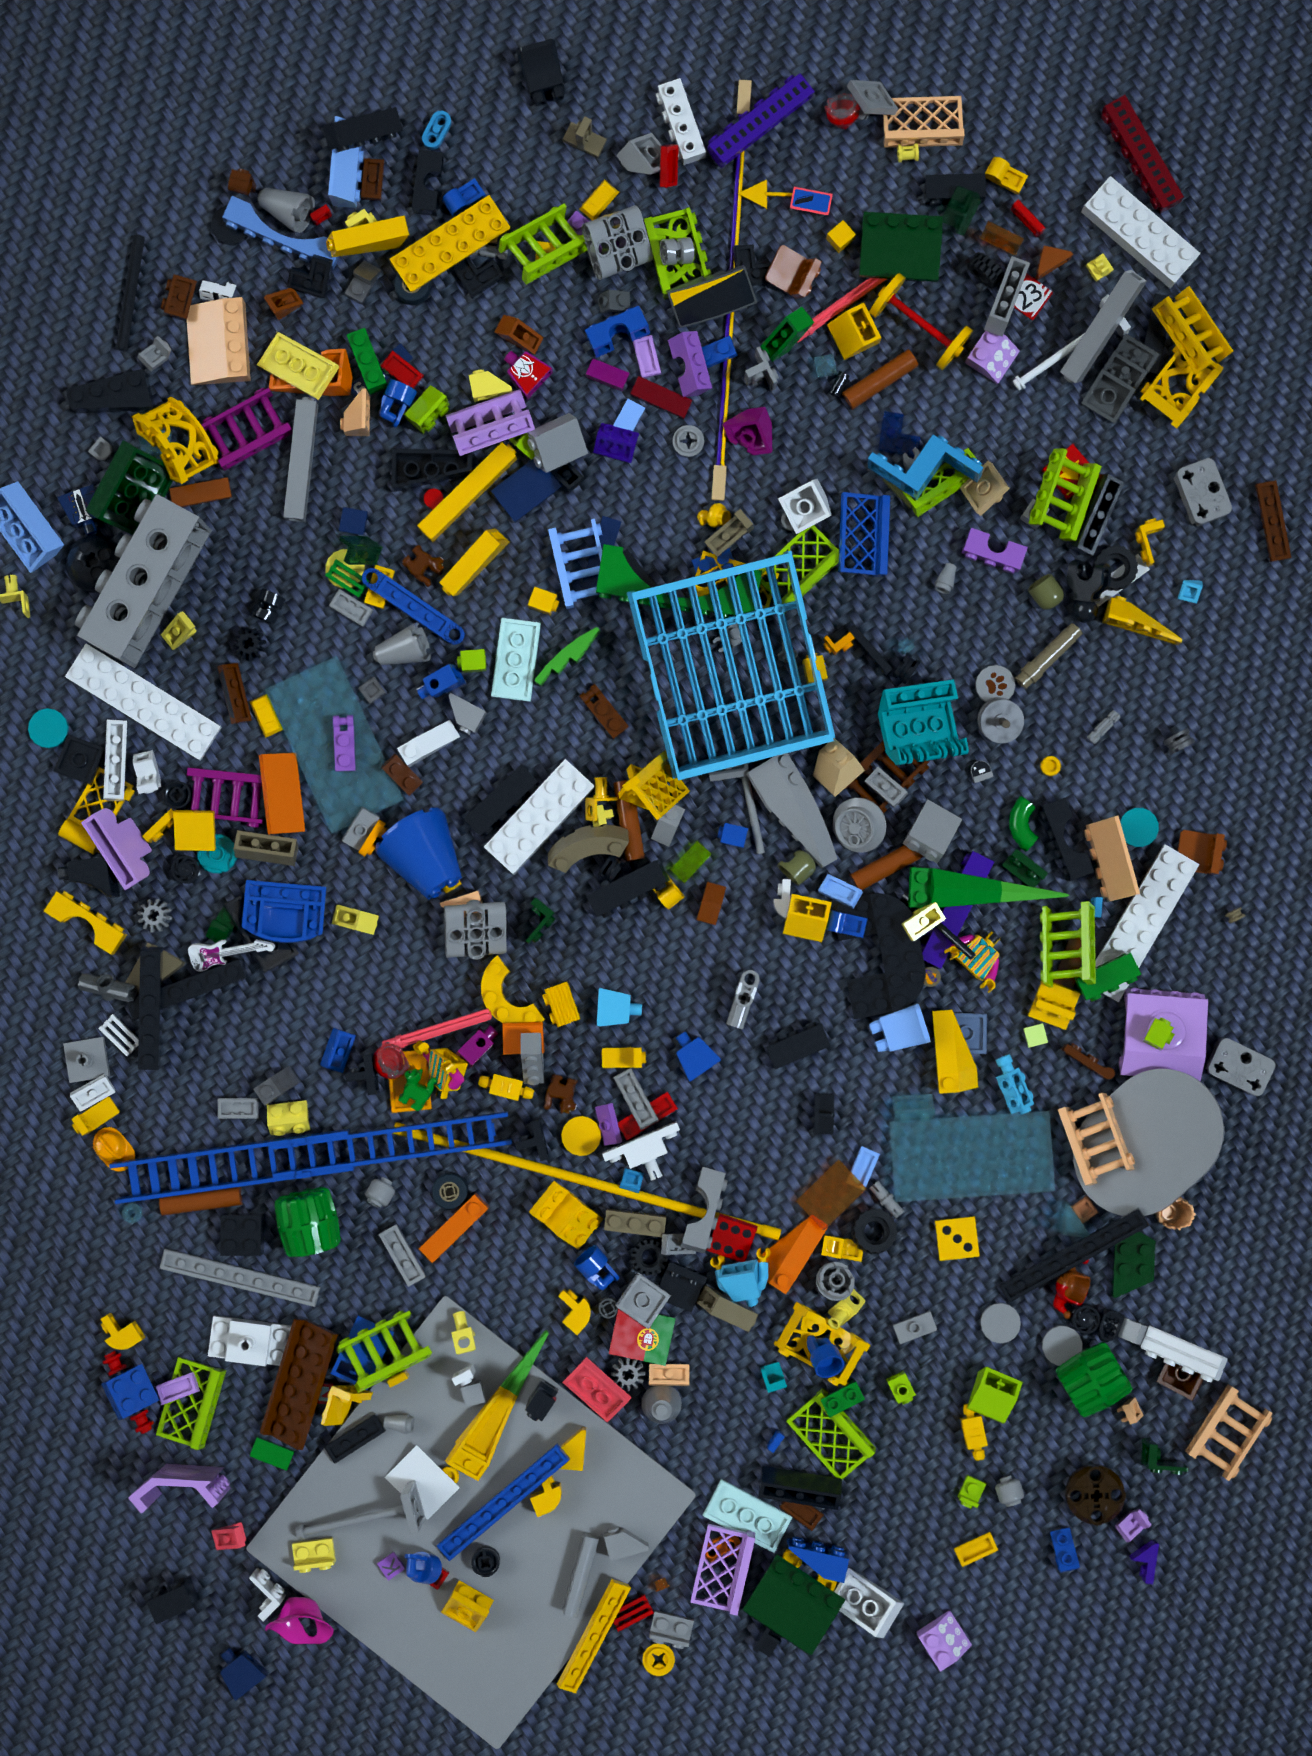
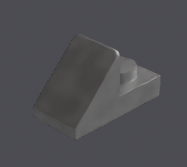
M364 260L353 271L354 277L345 292V296L363 305L382 270Z

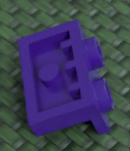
M601 423L593 453L632 463L639 433Z

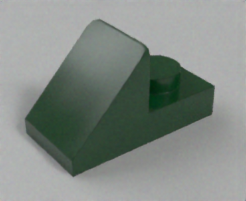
M224 906L217 918L212 920L206 937L215 943L220 940L227 941L236 927Z

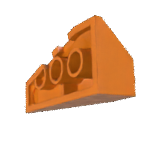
M329 349L322 351L321 356L340 366L322 395H350L352 372L347 350ZM270 374L269 389L271 391L306 394Z
M812 1214L769 1248L770 1256L766 1258V1262H768L767 1282L784 1294H787L829 1225Z

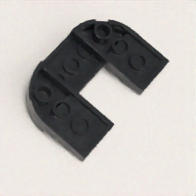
M887 894L861 896L854 909L833 901V911L868 918L864 936L878 934L885 973L847 980L854 1019L896 1012L908 1007L920 995L926 981V965L920 937L915 941H911L901 925L913 916L911 909L898 898ZM837 933L839 941L857 938L856 936Z

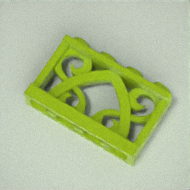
M690 207L653 218H644V225L664 299H668L666 291L671 289L670 286L681 278L684 283L689 282L685 276L686 273L691 277H695L692 272L696 269L699 270L704 278L712 275L710 269H706L705 262H708L705 250L701 251L700 243H702L700 231L696 232L695 224H697L695 212L691 213ZM678 219H683L687 222L688 227L686 230H682L680 228L681 224H679L677 230L673 231L674 222ZM669 222V229L654 228V225ZM691 233L694 245V259L697 254L699 264L692 262L691 264H683L680 267L677 263L673 265L677 272L675 273L674 268L673 271L668 272V265L665 266L661 262L660 241L666 239V237L675 240L686 238Z

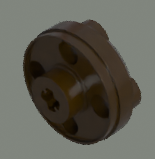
M1089 1464L1078 1468L1068 1479L1065 1489L1066 1502L1071 1512L1081 1521L1096 1526L1114 1519L1122 1510L1126 1499L1125 1489L1119 1476L1110 1468L1099 1464ZM1092 1470H1099L1098 1477L1090 1478ZM1119 1489L1120 1495L1117 1498H1111V1492ZM1074 1490L1080 1492L1077 1499L1070 1498V1494ZM1095 1510H1099V1518L1092 1519V1512Z

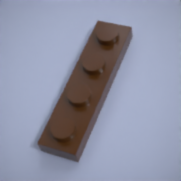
M1277 481L1258 483L1255 487L1270 563L1290 559L1291 553Z

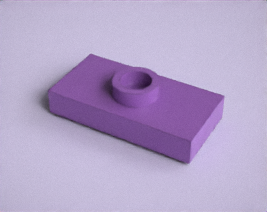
M613 1103L595 1107L604 1146L621 1143L622 1138Z

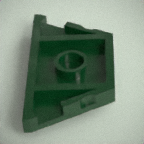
M1137 1232L1114 1245L1113 1298H1117L1154 1281V1239L1141 1232Z

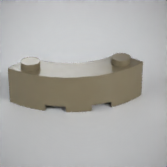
M603 824V827H591L589 825L576 829L574 833L566 837L563 836L551 847L548 852V866L566 873L574 863L587 856L609 854L620 857L629 843L628 829Z

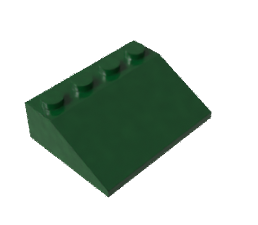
M863 212L859 277L893 279L898 273H901L906 277L905 280L938 282L943 216Z
M123 440L85 511L122 531L134 535L140 524L134 520L139 505L144 499L152 502L156 494L165 497L174 480L170 479L162 460Z
M776 1555L742 1611L803 1652L812 1656L846 1599L779 1555Z

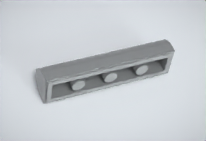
M586 1532L582 1534L562 1606L564 1616L578 1617L599 1542V1537Z

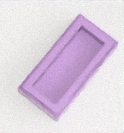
M652 335L634 340L633 345L641 377L645 379L661 375Z
M194 1372L155 1386L161 1405L200 1391Z

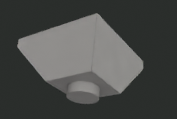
M649 133L630 140L616 156L627 171L654 174L660 171L662 145L653 133Z

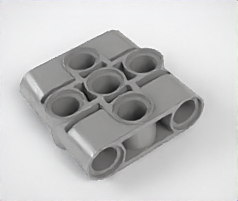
M636 205L612 214H605L598 219L582 224V233L593 271L599 280L623 271H630L634 267L653 260V253L642 214ZM611 219L614 221L613 227L610 225ZM634 232L636 233V240H635V241H634V239H633V233H634ZM617 238L619 239V246H618V247L616 246V239H617ZM600 244H601V246H602V252H601V253L599 252V249H598ZM622 258L625 260L624 266L621 264Z
M470 900L467 904L444 906L446 958L469 956L472 959L478 960L484 957V955L506 954L505 901L481 903L478 900Z

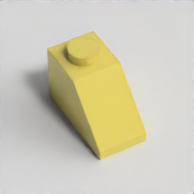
M476 370L472 372L473 374L469 375L474 402L493 399L513 392L510 385L489 371Z
M336 905L331 924L374 935L379 916Z

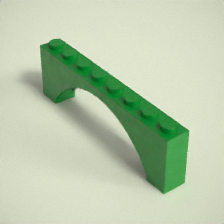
M603 545L596 593L600 594V598L611 599V596L619 597V601L629 602L628 591L635 590L636 592L651 588L633 571L623 554V547ZM754 570L759 590L762 570ZM746 573L739 574L735 580L743 614L753 612L755 608ZM727 584L725 587L717 590L724 618L736 616ZM664 593L656 595L659 607L670 609L669 595ZM710 594L698 597L702 615L710 616V612L714 613ZM678 597L680 610L690 612V609H693L690 598ZM649 598L639 599V604L650 606Z

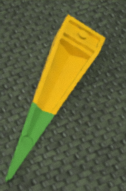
M547 1330L538 1338L455 1441L456 1445L445 1459L448 1465L479 1481L490 1465L515 1401L548 1336Z

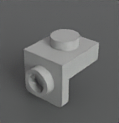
M157 336L152 345L138 354V359L152 372L169 359L171 348L166 341Z

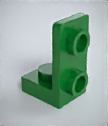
M854 1378L847 1381V1386L821 1398V1403L829 1417L865 1400Z

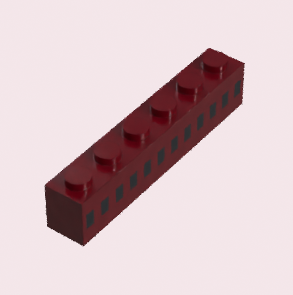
M1126 95L1105 105L1101 117L1104 123L1110 126L1113 139L1116 142L1118 141L1122 147L1121 152L1124 158L1129 159L1133 174L1135 176L1138 175L1141 180L1140 184L1143 191L1149 194L1152 207L1161 214L1180 203L1184 196Z

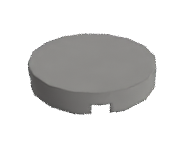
M1001 1302L988 1306L980 1319L981 1330L984 1335L996 1343H1006L1014 1339L1019 1333L1021 1326L1020 1316L1017 1311L1009 1304Z
M1058 1325L1050 1328L1043 1337L1042 1350L1044 1356L1051 1363L1060 1366L1082 1351V1341L1080 1335L1074 1329L1065 1325Z

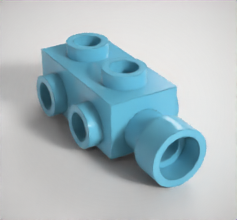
M1010 1054L996 1059L997 1066L1003 1072L996 1079L1011 1114L1020 1112V1115L1031 1111L1030 1106L1034 1105L1032 1100L1033 1093L1027 1088L1025 1074L1020 1071L1019 1067L1014 1069Z

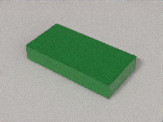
M257 1436L250 1457L287 1471L295 1451Z

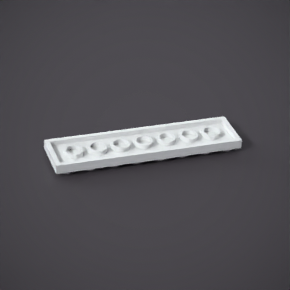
M87 643L65 676L200 761L222 728Z
M1163 844L1138 887L1140 894L1132 897L1108 941L1095 960L1096 967L1126 952H1131L1139 968L1200 864ZM1124 982L1119 985L1120 988L1111 993L1106 991L1103 994L1119 1002L1129 984Z

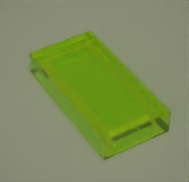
M696 841L670 870L685 883L712 854Z

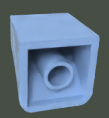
M917 1003L902 1010L878 1017V1020L869 1024L872 1034L882 1031L885 1038L875 1041L878 1052H891L931 1042L920 1006Z

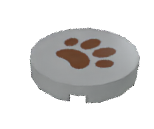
M998 665L988 666L977 676L975 682L976 693L985 702L998 697L1010 699L1015 690L1014 677L1005 667Z

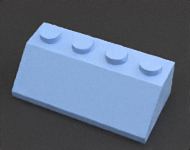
M335 116V121H334V122H338V121H342V120H346V119H344V118H342V117ZM349 145V149L338 152L337 149L332 150L328 195L333 206L356 208L357 202L361 200V190H358V183L362 182L363 172L360 170V163L364 162V151H361L362 146L354 148L353 145Z
M18 481L0 488V532L28 571L32 573L55 557L64 544Z

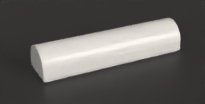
M107 720L103 799L107 801L124 800L127 721Z

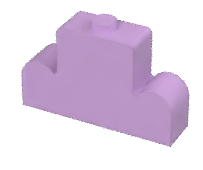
M104 808L81 822L124 890L129 889L148 877L150 873L149 868L140 859L150 853L152 849L142 837L143 835L131 818L117 824L115 814L110 809Z

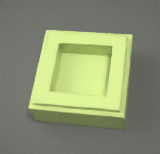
M1043 1023L1023 1028L1028 1048L1048 1043Z

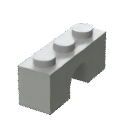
M521 1033V1062L524 1084L537 1085L544 1083L541 1033Z

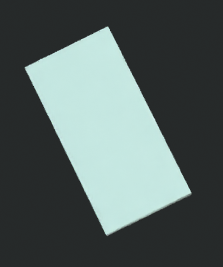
M501 618L491 697L531 702L541 623Z
M723 1479L717 1485L703 1513L704 1517L725 1528L747 1532V1530L755 1532L754 1543L775 1553L792 1519V1516Z

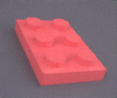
M587 1357L562 1382L606 1422H609L632 1398Z

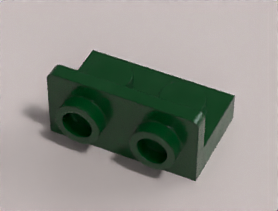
M1014 849L1002 864L1005 869L1029 887H1036L1048 874V872L1018 849Z

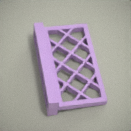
M708 1524L690 1603L729 1611L730 1614L738 1616L755 1542V1532L748 1530L743 1532ZM711 1530L720 1532L723 1538L713 1543L710 1539ZM732 1536L742 1537L741 1544L734 1548L728 1540ZM725 1541L731 1550L721 1555L716 1546ZM714 1549L718 1558L709 1563L705 1554ZM733 1553L737 1562L728 1567L724 1558ZM721 1560L726 1570L716 1574L712 1565ZM709 1568L714 1577L705 1582L701 1577V1572ZM729 1572L733 1580L730 1584L724 1586L719 1578ZM717 1580L722 1589L712 1594L707 1585ZM705 1587L710 1595L705 1599L696 1598L697 1591ZM725 1592L728 1597L727 1605L718 1603L715 1597Z

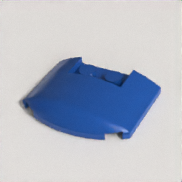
M246 880L242 928L259 938L280 943L303 942L317 935L320 936L323 934L326 887Z

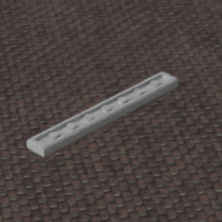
M166 1248L164 1249L159 1268L316 1307L321 1288L320 1286Z

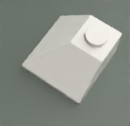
M814 479L778 498L796 534L832 516L827 496L818 479Z

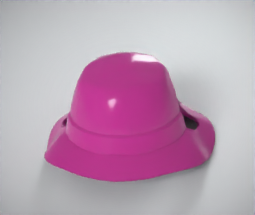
M306 1597L288 1598L277 1620L270 1622L265 1627V1631L269 1629L275 1631L292 1644H322L327 1642L333 1635V1628L323 1620L316 1601ZM298 1618L314 1619L317 1635L314 1637L309 1636Z

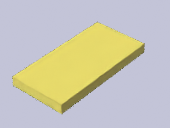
M277 332L257 363V366L317 400L320 399L340 367L331 360L280 332Z

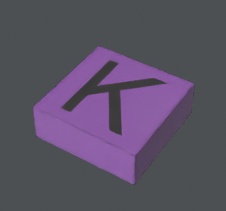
M395 1551L377 1563L388 1581L406 1568Z

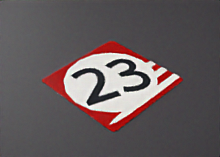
M1026 273L1014 308L1031 320H1034L1053 292Z

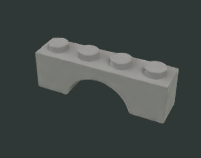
M702 1167L696 1191L705 1199L707 1212L700 1221L687 1224L681 1248L703 1254L706 1248L710 1249L713 1237H710L711 1229L715 1230L718 1218H715L716 1210L720 1211L723 1201L720 1198L721 1191L725 1192L728 1180L724 1179L726 1173Z

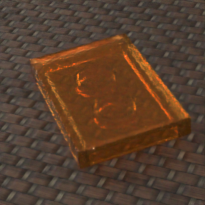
M838 1160L796 1202L822 1230H825L867 1188L841 1160Z

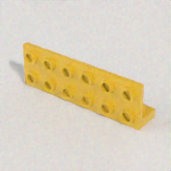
M488 195L389 260L410 292H414L509 231L510 226L491 196Z

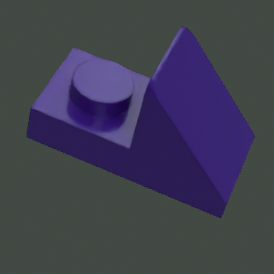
M1150 1540L1129 1556L1133 1561L1144 1562V1565L1141 1564L1139 1575L1144 1583L1152 1585L1159 1544L1156 1540Z

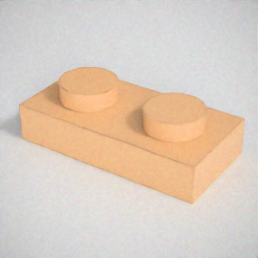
M649 1364V1386H689V1364H666V1366Z

